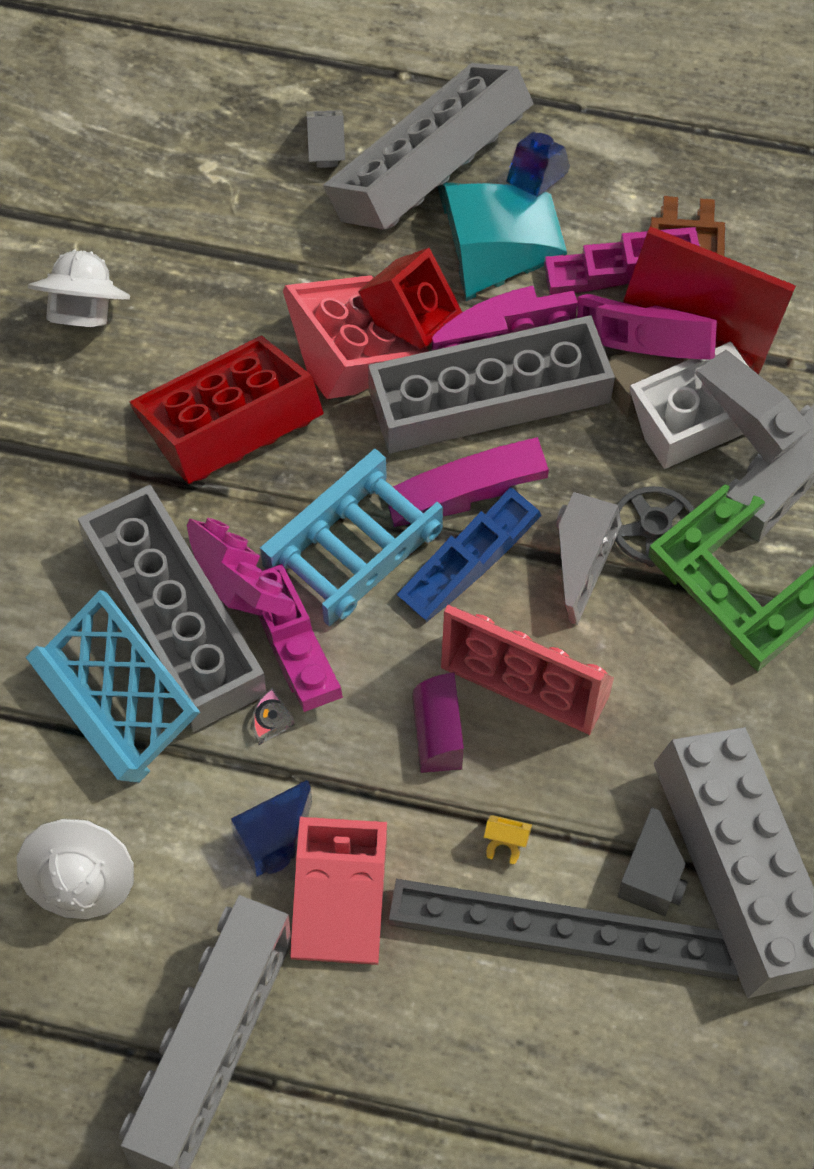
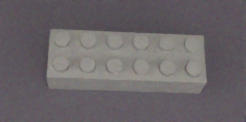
M469 64L328 180L323 187L340 221L382 230L395 226L400 220L399 217L406 211L421 204L425 199V195L432 189L447 182L451 173L460 166L472 161L474 154L483 146L494 142L499 137V133L508 125L519 121L523 116L522 113L534 103L518 66Z
M591 315L368 365L369 394L389 454L611 403L615 380Z
M151 484L78 518L83 542L127 619L200 711L189 724L193 732L267 694L265 675ZM176 702V704L178 705L180 711L183 712V709H182V708L179 706V704Z
M746 727L671 740L653 764L747 998L814 984V887Z
M238 895L233 908L227 906L224 909L217 927V932L221 934L214 948L208 946L200 960L198 971L202 974L195 988L188 987L181 1000L179 1012L182 1013V1017L176 1029L169 1028L162 1040L159 1054L163 1055L158 1068L156 1072L149 1070L143 1080L139 1096L143 1097V1100L136 1114L129 1113L121 1127L119 1140L123 1141L121 1147L131 1169H190L291 947L288 914L241 895Z

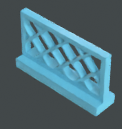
M99 590L45 648L36 646L26 656V659L117 780L140 783L150 772L147 766L200 713L105 591ZM103 607L108 613L107 632H92L93 616ZM72 637H81L79 661H70L61 650ZM92 638H106L105 661H90ZM117 638H127L132 644L130 662H115ZM89 667H104L102 691H92L89 687ZM115 667L130 668L128 692L113 691ZM140 668H151L155 673L154 693L138 692ZM112 697H127L126 722L115 721L112 717ZM138 698H154L152 723L136 722ZM164 698L175 699L183 709V712L172 723H162ZM136 727L151 728L150 746L142 754L134 746Z

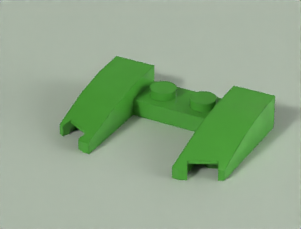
M725 484L653 542L649 547L648 557L674 585L679 583L731 637L730 644L759 672L814 623V565L762 607L712 554L764 507L765 501L761 497L754 495L748 506L726 498L730 486Z

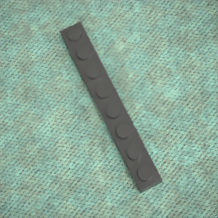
M396 879L389 916L390 926L737 981L739 977L720 930Z

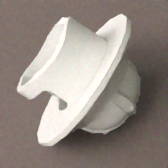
M73 250L64 255H59L52 273L48 274L47 278L28 284V289L48 292L46 319L49 322L85 327L106 325L109 299H130L128 293L117 288L110 281L109 270L105 260L93 254V252L89 253L81 250Z
M61 819L43 824L25 838L17 855V876L26 894L43 909L65 918L90 919L109 914L125 901L134 883L133 861L125 845L110 831L88 820Z

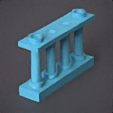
M373 449L260 547L262 566L265 569L283 564L285 569H292L326 600L322 603L323 619L329 627L339 618H347L355 610L358 601L420 545L424 542L429 543L433 541L443 528V506L436 502L425 513H422L386 482V457L376 449ZM376 493L410 522L411 525L398 537L394 538L358 506V502L367 494ZM340 518H348L383 550L366 564L332 534L329 529ZM319 542L355 575L337 589L300 556L301 552L311 543L316 544Z

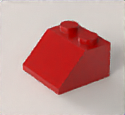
M430 248L394 260L358 291L375 325L420 349L427 347L432 342L434 334L462 313Z

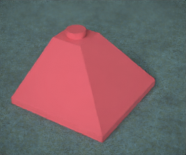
M372 275L285 285L283 289L306 370L312 375L313 381L326 399L356 395L369 389L368 365L429 352L426 347L420 349L375 325L358 293L363 286L373 279Z

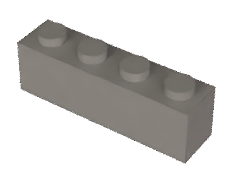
M806 405L800 411L812 429L799 443L769 465L758 454L748 466L747 474L741 481L735 478L728 485L730 487L726 498L748 506L754 495L761 497L765 501L764 507L740 528L758 543L814 484V405L812 407Z

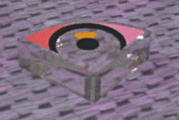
M273 687L261 696L254 708L252 719L254 736L258 745L295 725L294 718Z

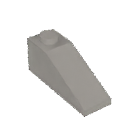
M724 350L695 372L696 376L768 465L799 443L812 429L787 396L728 350Z
M573 492L568 505H563L560 508L556 526L559 528L565 605L570 623L578 625L622 523L618 505Z

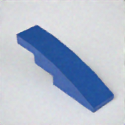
M510 487L486 514L481 511L456 539L450 536L398 592L397 596L426 622L429 621L493 566L542 516L540 511Z

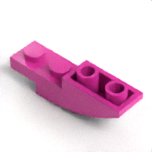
M529 286L494 296L476 304L445 324L432 336V351L576 319L578 302L574 291L537 297L534 286Z
M591 294L578 296L577 318L592 316L603 346L665 357L707 360L715 358L717 320L657 305L643 308Z
M207 518L205 523L189 519L187 531L194 557L219 599L228 608L262 616L263 611L289 616L294 601L281 592L283 587L281 584L260 576L262 570L256 567L260 556L247 547L249 542L247 539L228 532L229 526L216 519Z
M283 564L263 570L260 576L283 586L281 592L294 601L288 617L263 611L262 616L258 615L291 693H295L304 712L343 698L341 686L312 631L310 618Z

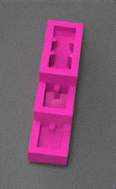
M696 227L661 230L699 246ZM648 231L622 233L620 242L583 245L582 254L545 257L544 267L549 295L574 291V293L587 292L629 284Z
M536 437L455 460L414 476L393 486V488L422 513H425L432 505L438 502L443 506V516L470 511L472 502L502 496L510 486L548 478L549 469L539 439ZM387 503L394 527L411 524Z

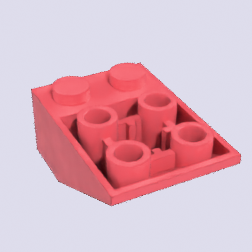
M300 817L290 959L378 965L387 848V822Z

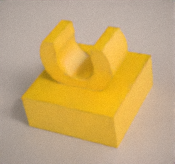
M490 815L484 833V838L492 839L486 850L487 858L493 859L496 847L503 844L511 849L509 863L515 864L520 856V846H527L532 824Z

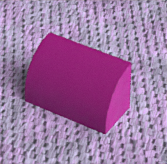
M455 672L424 680L414 688L412 693L420 773L461 770L463 766L464 746Z

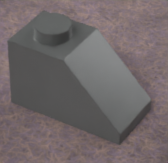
M651 807L621 881L617 897L666 917L671 903L680 905L688 881L681 879L685 862L660 810Z

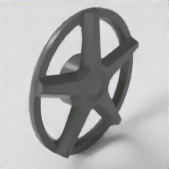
M651 486L631 491L617 503L620 512L623 506L631 500L640 516V520L635 523L621 525L615 542L629 557L645 563L649 567H654L656 565L648 557L650 545L673 527L672 520L684 506L689 513L694 510V507L685 497L671 489ZM663 493L674 497L675 500L664 509L659 507L651 508L642 494ZM622 536H644L646 538V555L631 548Z

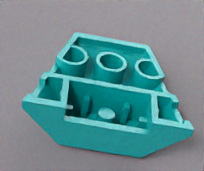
M445 182L438 186L443 211L448 216L459 261V276L466 301L475 298L477 292L492 285H495L496 288L504 285L505 279L521 272L528 274L544 267L545 257L567 255L565 242L550 193L535 188L505 184Z

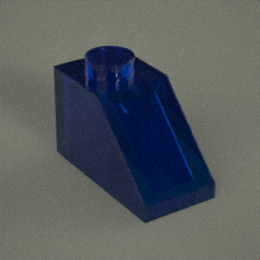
M530 133L517 143L506 182L538 197L568 173L570 164L565 146L554 142L553 138L547 134Z
M307 780L231 818L233 835L256 877L266 872L274 874L281 871L295 857L300 817H308L312 806L311 786Z

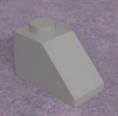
M342 110L306 111L309 162L316 161V167H337L338 160H345L344 118Z

